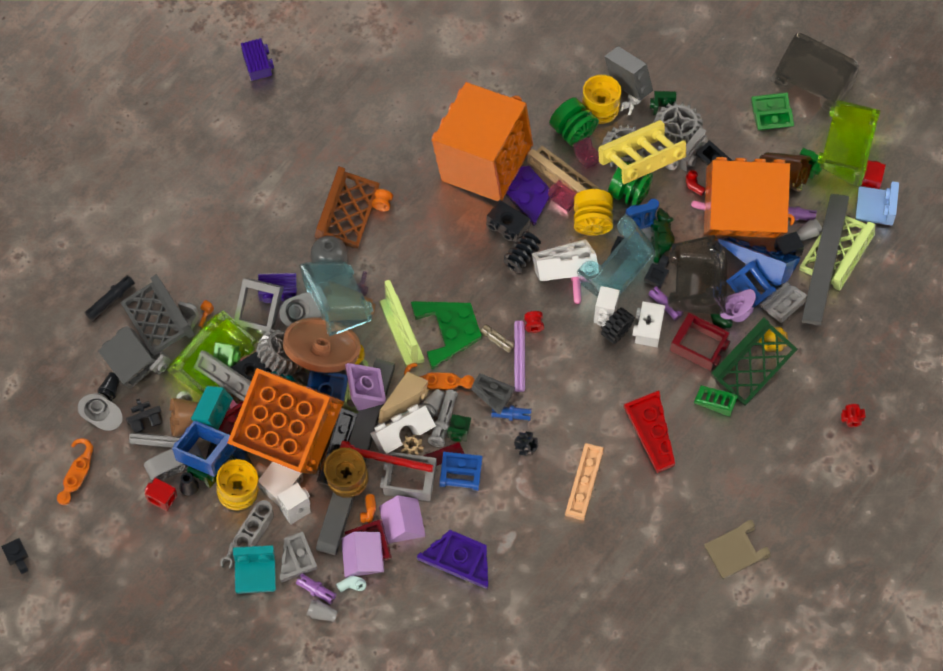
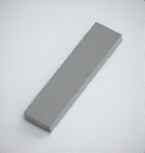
M201 351L194 368L244 401L251 381L208 352Z

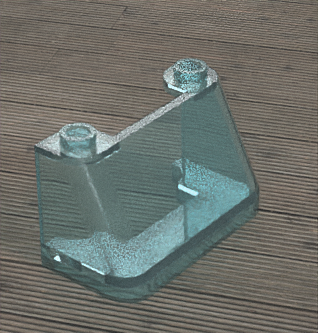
M627 214L620 219L617 225L618 232L625 238L600 266L594 261H587L577 270L581 285L597 297L601 286L620 290V296L654 255L653 244L637 223Z
M305 262L299 264L304 287L307 292H311L320 310L321 317L326 323V331L329 337L373 321L371 313L374 311L371 302H366L353 277L354 272L350 264L347 265L346 262Z

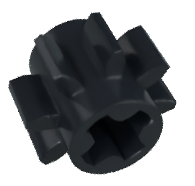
M520 432L514 441L515 450H519V455H533V452L538 448V438L533 437L532 432Z

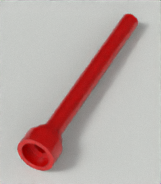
M342 441L340 448H351L358 451L364 458L433 472L434 466L432 464L355 448L354 445L346 441Z

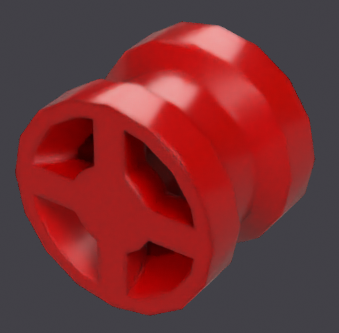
M530 311L524 315V320L527 322L525 325L527 332L537 333L544 330V323L542 322L543 313L540 311Z

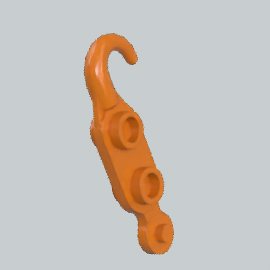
M409 364L404 370V376L407 371L410 372L411 368L417 367L418 364ZM431 372L419 376L428 381L427 389L454 390L459 386L471 389L475 381L470 375L459 378L454 373Z
M86 438L76 439L71 444V447H75L77 444L82 443L86 446V450L73 461L63 480L64 490L57 495V501L60 505L70 503L71 493L81 487L89 472L93 445Z

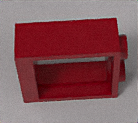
M688 313L671 342L670 351L711 371L714 365H719L722 359L721 352L723 350L726 351L731 341L728 340L730 332ZM691 328L720 342L711 359L682 345Z

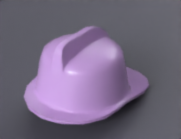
M748 289L729 295L721 303L719 308L720 316L724 319H731L734 322L746 320L753 313L752 306L756 298L755 292Z

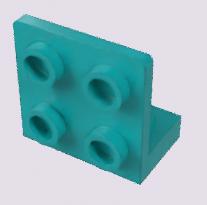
M274 546L233 547L235 592L237 594L275 592Z

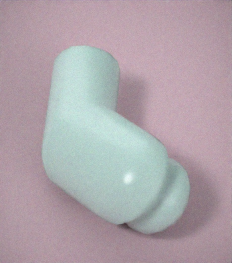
M349 576L336 584L340 593L348 588L363 591L367 585L364 579L357 576Z

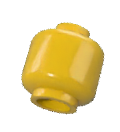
M774 327L788 340V334L784 332L782 327ZM770 329L764 334V342H776L775 334ZM764 345L766 352H776V345ZM778 345V352L783 351L787 345Z

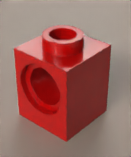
M868 160L861 187L880 189L886 164Z
M157 478L152 483L149 482L145 488L147 501L165 511L169 510L178 496L176 488Z

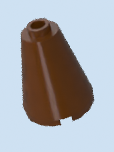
M765 152L764 155L759 157V159H766V162L769 163L777 159L790 163L789 188L800 192L802 190L800 188L801 185H806L812 169V165L809 164V160H812L810 156Z

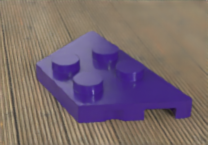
M528 165L522 166L509 186L506 196L523 215L530 218V222L535 226L552 195V190Z
M449 530L441 539L433 542L427 550L417 555V560L488 589L487 545Z

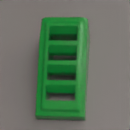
M701 385L694 403L730 417L738 395ZM707 393L706 399L702 400L703 394ZM711 395L715 396L713 402H709ZM718 398L722 399L720 404H717ZM725 401L729 402L728 406L724 405Z

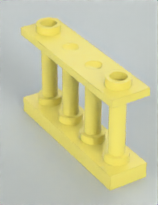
M661 120L598 147L599 162L602 165H606L613 161L622 169L623 184L686 157V142L683 140L673 144L666 138L665 124ZM660 141L666 148L658 151L651 144ZM644 148L651 155L643 158L636 151ZM629 155L636 162L627 165L621 157Z

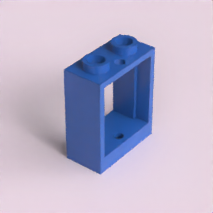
M194 420L186 428L182 437L175 442L172 450L176 461L215 477L220 467L227 462L237 447L227 443L230 437L229 434ZM199 438L217 445L206 460L188 453Z

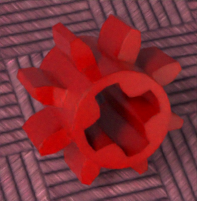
M848 404L841 413L842 422H847L848 427H858L862 425V421H865L864 418H866L865 409H860L859 404Z

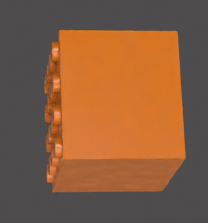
M465 82L463 88L458 90L456 100L450 104L446 117L442 118L438 131L433 133L431 139L441 181L495 201L503 200L509 186L533 146L527 104L522 102L521 97L516 95L508 97Z
M716 157L706 168L704 235L779 238L788 232V218L790 219V226L795 221L794 216L788 214L790 163H785V160L780 159L769 163L766 162V159H754L752 162H747L746 158H735L733 161H727L728 158Z
M257 368L227 443L297 472L316 475L344 401Z

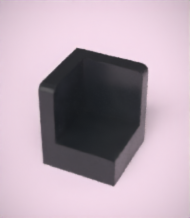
M795 231L776 238L774 248L775 250L780 249L783 255L793 253V255L799 257L802 256L804 245Z

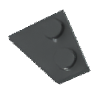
M479 373L471 390L495 412L501 415L512 397L515 387Z

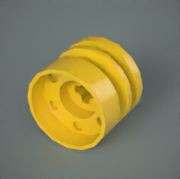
M596 75L590 77L583 86L582 104L586 107V110H589L599 120L598 124L612 122L620 111L621 86L611 76Z
M587 189L578 192L574 196V229L577 232L588 236L606 234L613 229V197L609 192L600 189Z
M235 459L226 462L220 467L216 477V488L221 504L228 509L236 511L250 507L258 495V474L254 466L245 460Z

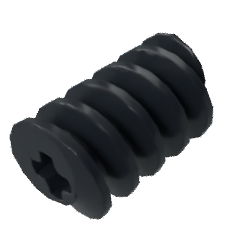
M524 231L521 237L517 239V242L513 244V247L505 254L504 263L514 272L522 273L521 268L527 266L525 262L529 263L531 261L532 253L539 251L538 245L541 244V241L531 232Z

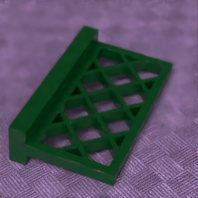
M763 317L716 367L711 376L730 393L738 395L737 399L746 406L798 349ZM769 329L775 334L776 342H764V334ZM762 337V343H757ZM786 344L792 349L788 355L779 356L778 345ZM762 345V356L751 357V348ZM764 345H776V356H765ZM747 352H749V357H744V355ZM776 358L777 366L775 369L765 370V359ZM749 359V370L738 371V362ZM751 359H763V370H752ZM735 366L736 371H730ZM763 372V381L759 384H752V373ZM736 373V384L728 385L723 380L727 374ZM738 373H749L750 384H739ZM752 386H758V387L753 391ZM739 387H750V395L746 400L739 395Z

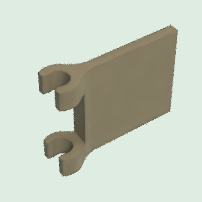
M752 519L746 521L738 528L704 544L722 579L771 557V552L767 546L756 552L746 535L755 530V524Z

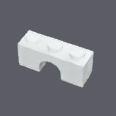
M415 404L407 409V413L403 415L399 413L393 416L391 422L387 424L383 422L374 427L375 431L370 434L380 453L388 454L403 445L399 432L404 426L409 427L413 435H421L436 426L425 405L418 406V404Z

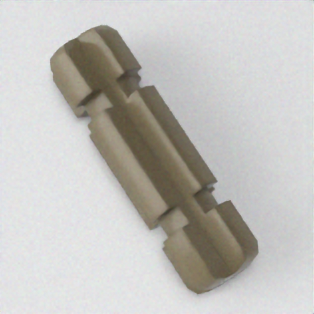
M487 324L481 328L480 331L483 336L489 337V340L499 347H503L506 352L513 350L515 344L511 340H506L505 336L495 329L491 330L492 327Z

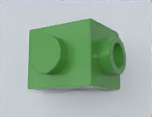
M215 342L213 356L227 364V366L232 367L240 361V346Z

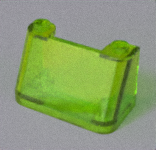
M837 100L836 105L831 106L829 117H832L824 152L819 153L817 163H820V168L853 186L861 187L881 110Z
M222 310L203 326L166 370L202 396L207 386L217 387L218 384L194 368L200 352L206 351L213 356L215 342H222L240 346L239 351L242 357L245 354L250 355L255 349L253 345L257 340L229 314Z

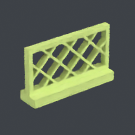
M848 216L845 217L843 230L847 229L849 235L840 239V250H838L837 255L842 254L843 260L835 262V273L831 280L834 289L840 291L875 236V224L871 222L865 224ZM858 227L861 228V231L851 234L850 228ZM821 234L799 267L800 271L811 276L813 269L806 266L808 263L816 260V250L819 247ZM851 240V247H842L841 242Z
M384 281L386 299L379 302L405 366L407 367L411 363H423V354L398 295H396L391 281Z

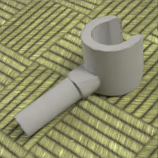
M232 542L230 543L228 554L220 561L222 568L226 561H230L229 569H232L234 566L232 561L234 544Z

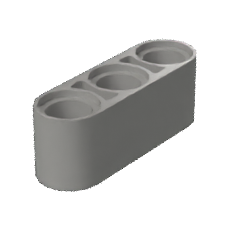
M197 443L188 452L195 456L204 457ZM172 449L144 463V467L152 482L155 478L163 481L189 467L176 461Z
M261 500L254 506L234 537V547H239L238 545L241 542H247L248 545L246 547L257 545L274 518L273 508L269 501ZM262 510H268V511H269V512H268L267 514H265V515L260 514V512H261ZM251 526H258V529L255 531L249 530Z

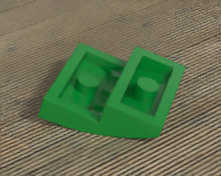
M788 92L751 97L757 131L794 127Z

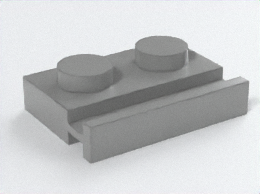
M699 128L686 144V157L680 159V168L687 172L691 166L693 167L699 157L697 152L707 143L706 130Z
M787 281L761 304V309H765L768 314L782 323L806 302L807 295L795 286H791Z

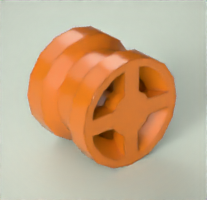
M384 189L376 190V198L372 201L373 208L379 211H389L393 194Z

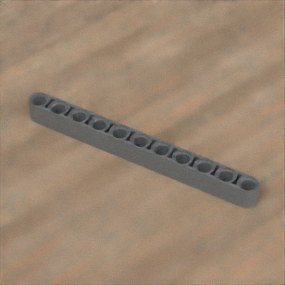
M376 358L373 367L381 370L386 397L393 377L395 363ZM384 404L359 410L349 440L355 448L370 450L373 441L370 433L375 431L374 427L378 425L380 409ZM333 492L317 541L316 551L337 555L355 496L343 498Z

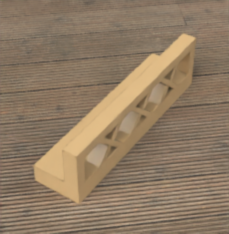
M541 146L537 151L532 149L528 153L527 163L573 197L578 192L587 190L584 186H588L590 189L599 188L544 146ZM541 153L545 154L548 157V159L542 156Z

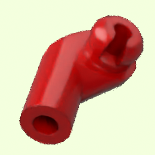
M690 170L685 177L687 187L698 195L703 196L705 187L698 184L697 171Z

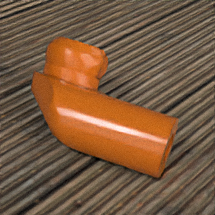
M368 494L365 497L367 512L360 514L362 523H371L376 511L375 496Z

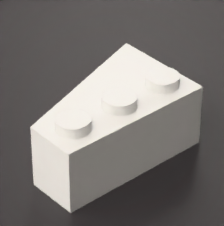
M586 239L532 253L535 272L540 281L600 274L596 253Z

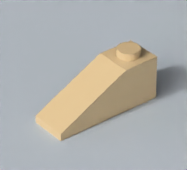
M407 371L380 409L379 423L386 422L393 416L408 411L409 407L419 404L421 400H425L429 393L427 389L428 381Z

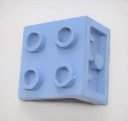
M892 181L890 188H886V190L859 187L855 220L892 226L897 211L899 182Z

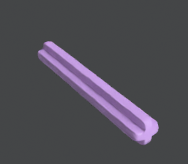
M515 321V391L524 392L525 322Z

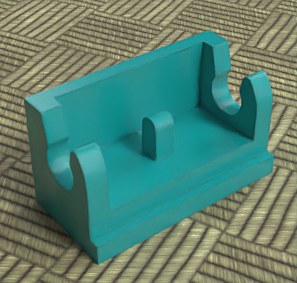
M207 386L191 420L218 430L233 400L232 396L223 387Z

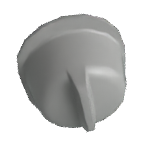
M315 293L299 294L283 302L279 311L280 319L283 324L289 327L292 323L301 319L320 318L323 314L324 304L322 299Z
M88 394L80 399L78 403L80 416L102 430H114L120 426L123 420L120 408L108 400L104 394Z

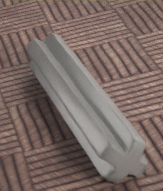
M132 432L129 436V442L138 445L173 448L175 442L181 437Z

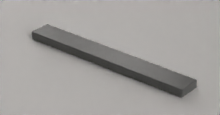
M830 195L802 323L822 324L849 204V196Z

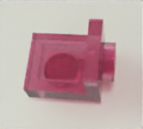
M589 137L573 144L576 159L586 169L600 163L599 152L593 148Z
M560 180L550 187L548 196L553 202L568 212L574 206V196L576 193L564 186Z

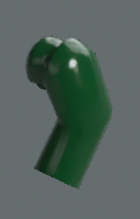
M718 306L709 308L712 323L722 329L732 327L733 321L722 318L719 314Z

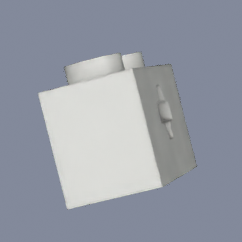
M604 286L600 287L595 305L594 323L602 327L606 325L605 323L609 320V317L617 311L620 290Z
M643 301L642 307L637 308L636 319H639L638 325L634 324L632 336H636V344L658 347L665 305Z
M298 483L277 495L280 511L290 525L311 513L310 495L306 488H301Z

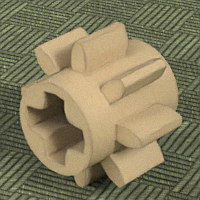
M415 435L412 437L405 436V441L400 446L402 448L401 453L418 455L419 452H424V448L421 446L422 439L417 440Z

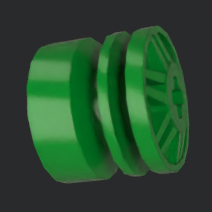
M576 97L566 100L555 110L549 120V125L558 134H562V138L571 147H576L592 135L598 126L599 120L589 110H586V107Z
M618 167L610 182L608 192L618 201L626 195V205L632 202V206H639L650 191L653 173L623 184L622 169Z

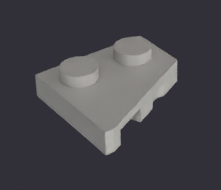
M303 531L284 538L280 574L281 583L298 577L302 573L306 574L318 569Z

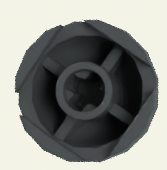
M335 236L319 238L311 248L313 267L321 270L324 274L340 272L342 267L348 262V250L345 243Z

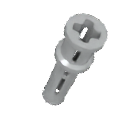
M447 390L445 392L438 419L434 422L436 426L433 428L432 435L428 438V443L432 446L444 447L445 445L444 439L449 427L448 423L458 393L454 390Z

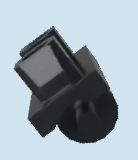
M140 398L136 400L137 406L131 407L132 413L140 411V413L126 418L128 425H131L135 433L145 430L142 420L148 417L152 427L162 424L160 406L144 411L145 408L151 407L149 401L141 403Z

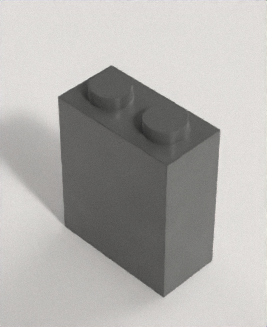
M619 46L604 56L609 76L618 81L622 90L639 101L653 91L648 67L645 62Z
M128 326L119 329L116 335L111 340L106 341L102 348L98 350L122 384L129 388H133L152 371L150 366L157 360L135 330Z

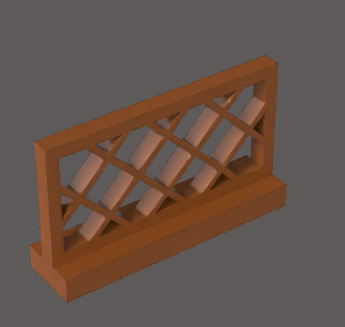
M338 166L314 237L319 239L324 236H335L340 238L345 245L358 249L372 208V201L375 199V191L378 190L380 183L345 172L346 168ZM346 178L354 180L356 186L348 189L345 183ZM366 185L374 187V191L367 195L362 188ZM359 189L362 197L354 199L351 192ZM348 194L351 201L343 204L340 196ZM365 200L368 208L360 210L357 203ZM354 205L357 212L349 215L345 208ZM342 209L346 217L337 220L334 212ZM360 216L363 223L355 226L351 218ZM348 220L352 228L343 231L340 223ZM335 225L340 231L336 235L328 233L329 228ZM354 231L357 236L356 242L349 240L346 234Z

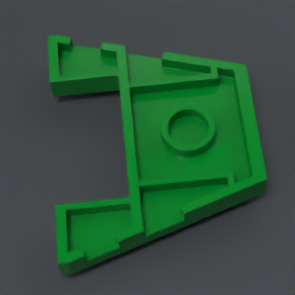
M411 302L415 320L435 315L445 347L427 351L431 369L437 368L440 363L448 361L459 351H464L482 339L471 303Z

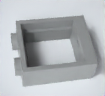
M244 278L233 323L238 324L240 329H257V333L260 334L269 332L271 329L274 330L284 286ZM248 288L274 294L267 325L242 319Z
M390 452L389 455L432 464L434 468L433 472L426 471L422 491L390 486L394 464L384 462L383 469L386 470V475L381 477L380 488H383L384 495L393 497L400 495L431 502L437 459Z

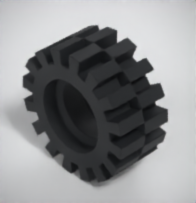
M620 307L606 321L601 335L611 343L616 344L628 332L635 317L623 307Z

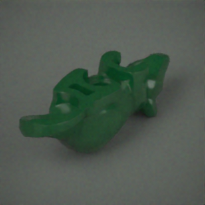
M659 208L657 211L658 221L654 219L653 224H651V232H654V237H651V249L655 250L653 261L656 264L659 263L664 253L671 250L675 242L673 232L671 231V222L674 219L662 208Z

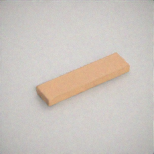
M585 443L565 516L584 521L604 447Z

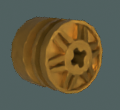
M339 448L327 456L324 462V473L330 489L336 495L343 498H352L365 490L369 474L363 456L358 451L351 448Z

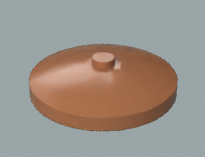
M316 317L305 318L292 323L286 329L283 338L284 351L293 362L308 370L322 373L346 370L345 365L347 363H356L361 349L359 338L350 328L334 320Z

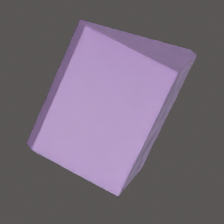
M347 363L345 367L350 395L357 410L385 404L386 397L381 370L379 368Z
M397 495L379 506L388 544L426 537L418 499Z
M352 532L341 538L345 578L384 572L380 532Z

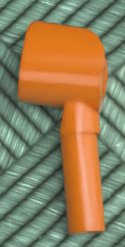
M207 300L203 301L200 309L204 311L198 325L203 328L208 315L214 311L212 303Z

